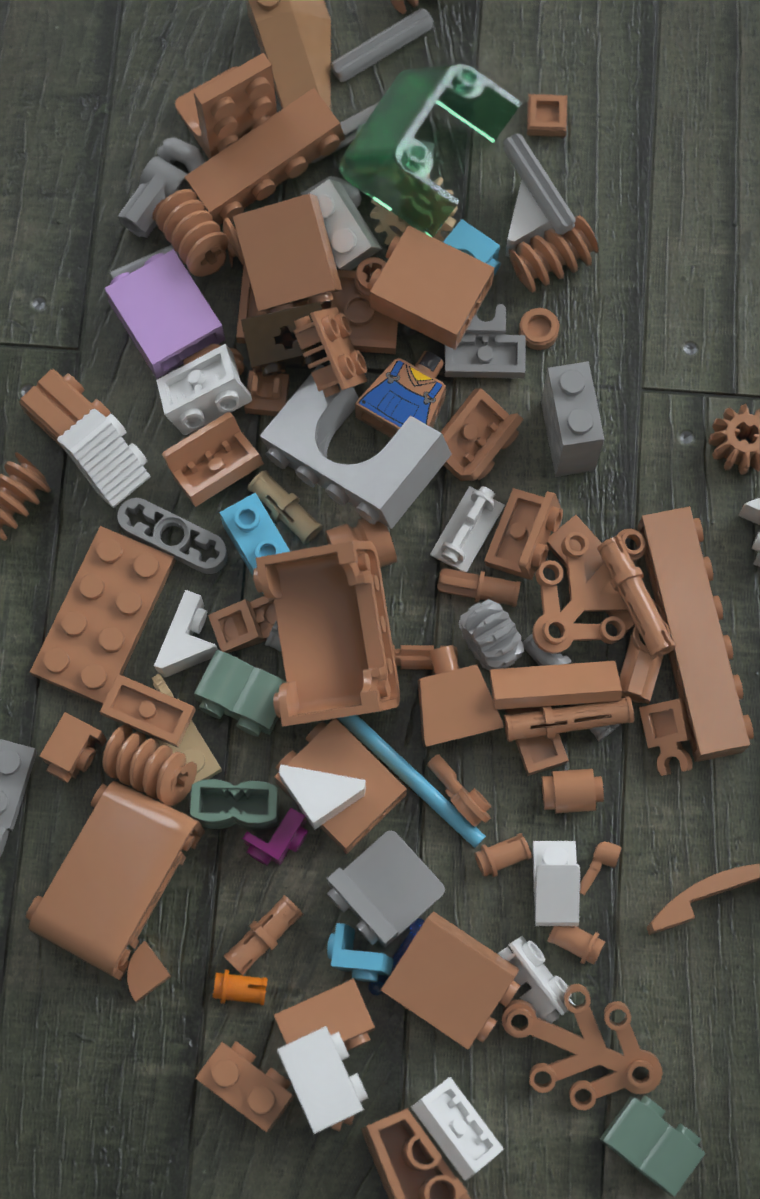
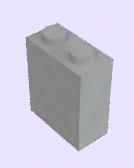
M589 361L549 367L547 369L541 405L555 477L595 471L604 443V434Z

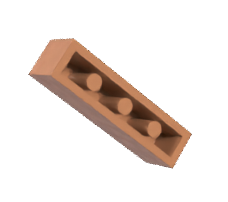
M313 88L184 177L191 190L196 193L198 200L204 204L205 210L212 215L213 221L220 225L225 218L233 221L232 216L243 213L244 208L255 200H263L269 197L275 191L276 186L286 179L301 175L308 168V164L321 155L327 156L333 153L340 146L341 141L345 139L340 122L316 89Z

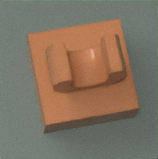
M249 370L247 389L251 393L252 401L245 405V413L276 416L287 403L290 382L289 374L264 377L262 372L254 373V371Z

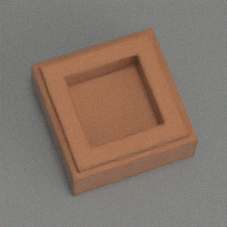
M529 94L527 135L565 137L567 130V95Z

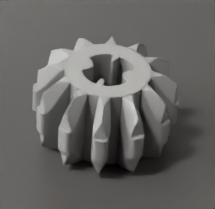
M487 599L468 608V611L461 615L459 628L462 631V637L474 654L475 659L479 660L483 668L489 671L490 669L508 668L515 663V660L522 656L524 644L521 641V635L517 631L515 623L509 618L508 612H505L500 604Z

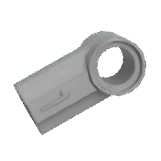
M158 156L152 158L141 174L140 186L119 213V222L138 237L147 238L157 225L156 221L152 219L153 210L156 205L176 191L189 189L190 186L184 177L187 173Z

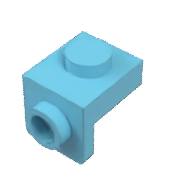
M336 924L335 933L330 934L327 945V955L329 959H332V967L341 971L352 972L351 979L366 982H377L378 975H391L393 958L384 953L354 951L355 929L347 924Z

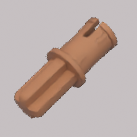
M443 568L439 574L437 587L438 591L474 598L475 603H478L480 600L486 601L490 599L496 603L516 607L521 582L485 576V571H481L479 575Z

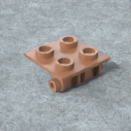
M337 307L310 313L313 322H311L309 315L294 321L297 329L293 332L301 350L319 342L323 344L303 353L304 358L322 350H325L327 357L309 364L308 368H314L328 361L331 363L328 366L311 372L318 392L323 391L325 398L341 392L338 384L341 390H345L367 382L364 374L367 372L366 362L360 351L354 350L349 338L352 334L350 323L342 312L339 313Z

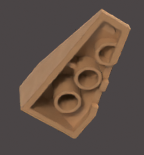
M246 0L247 13L261 53L265 54L272 65L274 89L281 109L315 88L331 110V19L324 0Z

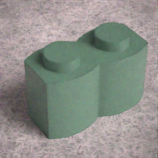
M216 649L194 696L195 700L200 702L199 709L204 713L221 719L223 714L238 720L236 726L239 729L258 737L261 732L268 735L271 734L279 718L275 713L273 697L275 693L279 692L280 685L286 683V681Z
M207 779L192 784L190 815L193 819L199 821L203 827L223 829L238 824L249 830L262 831L279 825L280 794L278 788L270 783L247 781L234 786L226 781Z
M644 1096L641 1101L635 1097H630L599 1140L668 1195L675 1197L705 1155V1152L697 1146L701 1139L680 1123L676 1129L662 1119L666 1111L647 1096Z

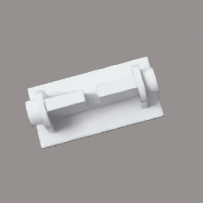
M469 486L430 555L459 571L467 572L505 505L493 499L495 493L491 489L481 486L478 491Z
M521 936L511 942L509 947L498 953L499 956L520 969L514 981L520 984V986L528 982L532 987L520 999L532 1004L537 1018L553 1023L560 1017L555 1009L561 1015L568 1011L564 1003V992L568 986L559 976L553 977L544 965L545 957L535 943L532 941L527 942ZM569 997L570 1003L575 1005Z

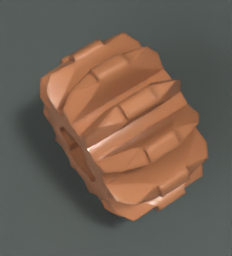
M746 404L741 405L738 414L729 407L723 414L724 419H715L712 425L715 432L710 434L708 442L710 445L717 447L712 454L713 459L725 457L727 459L724 464L725 471L730 470L733 464H736L741 475L747 473L749 465L758 472L760 471V409L756 410L755 414L752 415L749 414V408ZM749 438L751 440L750 444L747 440L743 439Z

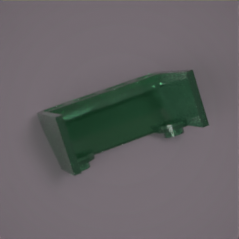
M465 64L406 69L400 72L347 148L339 163L342 176L350 184L417 230L433 238L460 200L427 178L433 167V156L424 144L414 138V135L437 103L494 143L522 104L521 101Z

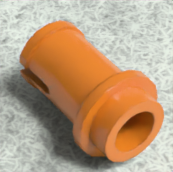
M225 969V973L216 972L213 998L221 999V1004H225V1000L264 1006L267 977L258 978L229 974V969Z

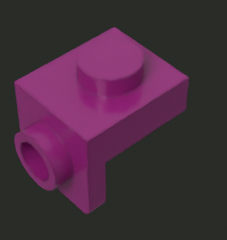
M290 808L268 844L246 831L242 838L244 844L249 846L246 853L268 866L271 860L281 865L288 852L292 850L296 853L306 839L309 832L304 828L307 823L306 817Z

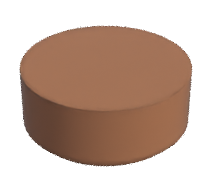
M534 308L527 311L521 318L519 335H525V345L534 350H544L555 343L559 333L557 317L551 311L544 308Z

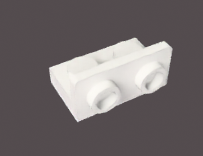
M226 344L156 380L164 415L183 435H188L225 413L233 412L252 401L251 393L240 381L234 354Z
M451 1077L411 1107L465 1181L504 1150Z

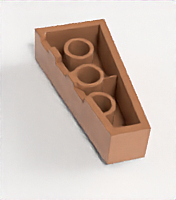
M408 1108L361 1128L389 1199H471L467 1194L468 1191L446 1165L441 1154Z

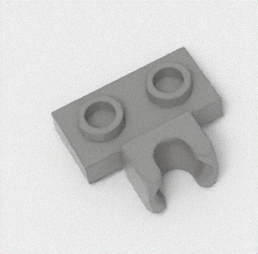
M503 304L497 305L495 317L491 321H481L476 313L456 350L445 345V377L525 378V335H505L506 307Z

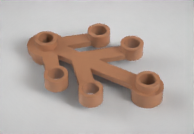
M624 529L614 537L620 536L633 563L644 555L647 547L646 540L639 531ZM578 531L568 534L561 543V549L567 561L570 601L561 612L557 584L563 578L561 565L556 561H546L538 567L535 574L536 580L541 587L543 615L534 623L532 634L536 645L544 652L550 654H558L565 651L573 641L602 640L604 643L613 644L619 641L626 631L624 622L615 616L606 618L600 624L574 623L582 612H629L620 593L599 594L612 579L605 562L586 582L584 554L589 548V541L583 533ZM626 538H631L635 541L637 545L636 550H630L626 546ZM569 540H577L581 545V550H572L569 546ZM545 568L553 570L555 580L550 581L546 579L543 570ZM606 624H612L616 627V637L608 635ZM550 625L559 628L561 632L560 638H553L549 634L548 629Z
M570 985L564 992L565 1006L570 1012L574 1013L583 1037L537 1018L534 1007L528 1001L517 999L511 1001L507 1007H504L502 1024L509 1035L516 1038L532 1035L574 1053V1055L553 1063H538L531 1068L529 1073L530 1084L537 1092H549L554 1088L556 1081L598 1065L615 1071L590 1083L585 1080H579L571 1086L569 1095L572 1105L579 1110H588L593 1107L596 1099L623 1088L635 1094H646L653 1091L661 1081V1064L654 1054L649 1051L640 1050L630 1025L631 1014L629 1008L622 1002L614 1001L609 1003L604 1010V1019L607 1026L616 1031L623 1054L606 1047L590 1008L591 999L589 991L583 985ZM572 993H583L585 1001L577 1006L571 1004L569 997ZM620 1009L626 1015L622 1022L615 1023L610 1020V1013L613 1010ZM517 1014H522L527 1017L528 1022L524 1027L518 1028L511 1023L512 1018ZM640 1066L647 1068L649 1071L647 1077L641 1080L632 1076L633 1070ZM545 1071L551 1076L549 1082L546 1084L537 1083L534 1077L538 1072ZM579 1089H587L590 1091L591 1096L588 1100L582 1102L575 1098V1093Z

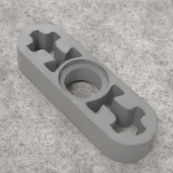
M141 498L128 499L120 506L117 515L118 522L122 531L127 536L175 557V560L205 574L216 573L225 566L228 554L225 543L219 536ZM140 510H143L145 520L155 525L153 536H148L151 533L150 527L141 522H137L134 527L131 526L128 515L130 513L136 515ZM170 526L180 527L184 531L183 540L175 546L164 544L161 540V535L166 528ZM192 536H197L194 539L195 544L202 549L208 550L211 545H214L218 557L216 559L210 557L206 562H203L201 553L190 547Z

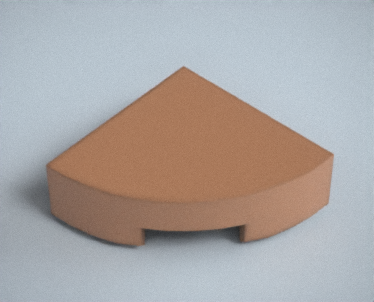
M146 941L133 953L127 971L128 988L136 1003L172 977Z

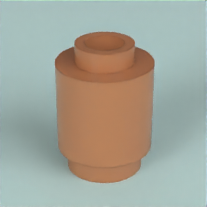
M592 768L552 771V776H542L544 810H555V814L596 811V802L604 801L602 777H594Z

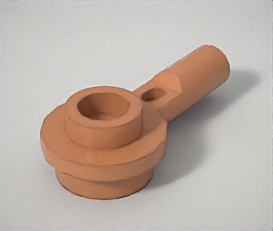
M440 755L434 756L427 766L447 788L445 792L451 798L450 801L474 827L482 821L487 823L491 819L487 813V810L491 808L490 803L475 788L468 792L459 783L456 773Z

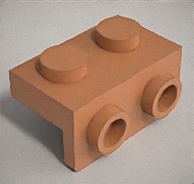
M482 388L474 389L440 432L452 453L444 463V466L460 481L481 480L494 467L495 462L493 458L500 449L507 448L517 438L519 434L517 428L522 423L523 418L518 413L508 414Z
M230 412L215 419L162 453L173 478L195 507L264 464L260 454L240 431L234 416Z
M515 488L512 489L484 559L487 567L529 580L533 579L536 569L546 562L549 550L546 544L551 531L556 532L562 521L563 509L560 507L555 493L547 491L545 497Z

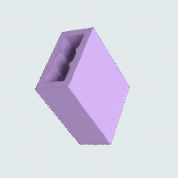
M174 249L166 254L159 253L150 257L143 267L132 273L126 272L118 275L111 281L109 286L104 288L109 304L156 379L184 364L183 359L210 344H219L225 340L222 324Z

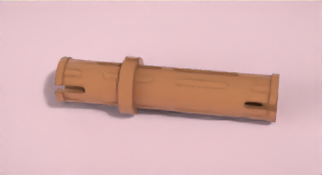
M617 536L601 543L597 550L612 577L610 583L613 589L619 591L651 658L661 657L675 649L676 645L642 580L644 574L641 568L635 567L622 538Z
M629 696L621 698V701L584 703L554 709L551 706H541L540 711L504 715V726L508 742L537 736H545L546 739L555 738L557 733L634 722V711Z

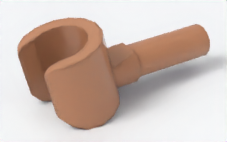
M606 841L597 845L592 862L589 865L590 867L580 882L581 894L585 896L600 872L602 864L613 868L616 867L621 852L619 845Z

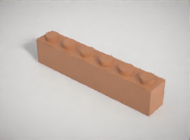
M690 506L643 515L637 528L646 540L647 547L644 557L657 610L662 620L669 626L670 636L676 645L675 649L669 652L668 655L679 699L684 698L692 740L689 741L694 761L699 762L743 753L750 746L749 740L754 737L753 727L749 715L742 714L739 699H743V687L739 675L732 674L729 662L730 659H733L731 640L728 635H722L719 620L723 619V608L719 596L712 595L709 581H713V569L709 557H703L700 542H703L704 536L699 518L693 519Z

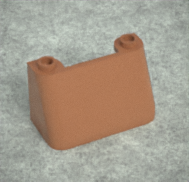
M352 540L257 557V567L253 571L254 584L258 592H263L267 599H273L286 676V683L280 685L279 692L275 693L273 697L275 713L281 718L282 726L380 712L398 707L400 703L399 680L380 562L374 544L371 541Z
M112 781L109 786L102 784L96 791L91 802V806L94 807L93 812L43 897L37 896L30 905L26 919L30 920L28 928L33 933L121 981L130 962L127 959L131 951L127 949V946L137 947L139 940H137L177 867L179 864L183 865L186 860L185 855L181 851H188L189 848L195 850L205 831L199 821L124 784Z

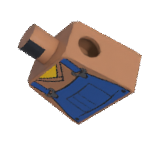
M429 351L423 352L415 366L401 358L395 359L355 403L356 418L391 438L410 415L433 428L445 399L446 385L436 379V376L444 366V362L437 355Z

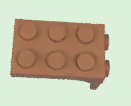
M264 53L239 67L228 69L175 101L178 114L209 159L277 113L272 65Z

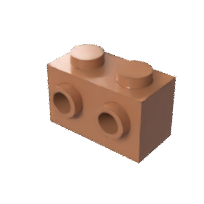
M235 1041L231 1048L221 1042L195 1079L265 1132H270L295 1097L287 1091L292 1083L273 1068H270L265 1074L255 1067L252 1063L257 1056L237 1041Z

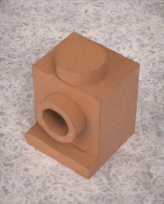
M65 712L40 754L42 760L49 765L46 772L68 783L71 777L74 779L77 777L80 770L85 772L89 768L96 754V749L93 748L95 743L103 746L107 738L102 731Z

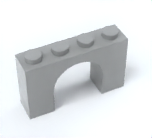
M321 364L317 366L314 371L321 369L325 366ZM310 374L261 433L260 438L268 449L266 456L281 469H285L287 466L294 469L296 475L311 487H315L316 484L325 488L327 495L338 504L344 506L348 502L356 507L357 513L369 523L376 524L379 521L392 529L452 455L442 433L410 415L387 445L374 457L357 464L335 463L327 459L330 440L353 412L359 397L353 387L341 390L338 384L341 392L325 398L323 391L318 392L313 376Z

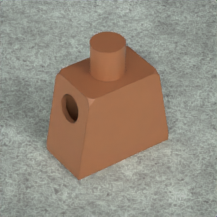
M453 645L430 650L429 654L435 675L418 680L423 747L504 728L498 710L494 709L493 699L479 667L472 665L459 669Z

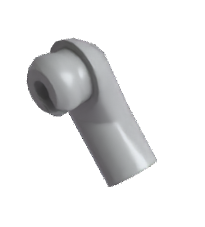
M175 137L165 139L163 145L157 150L158 157L170 164H173L176 160L184 163L189 173L205 163L202 154L196 146Z

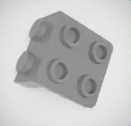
M394 831L385 832L344 870L339 867L327 878L328 885L331 887V890L327 893L330 899L343 913L350 909L360 920L356 927L372 945L379 941L384 948L390 945L435 904L445 892L442 882Z

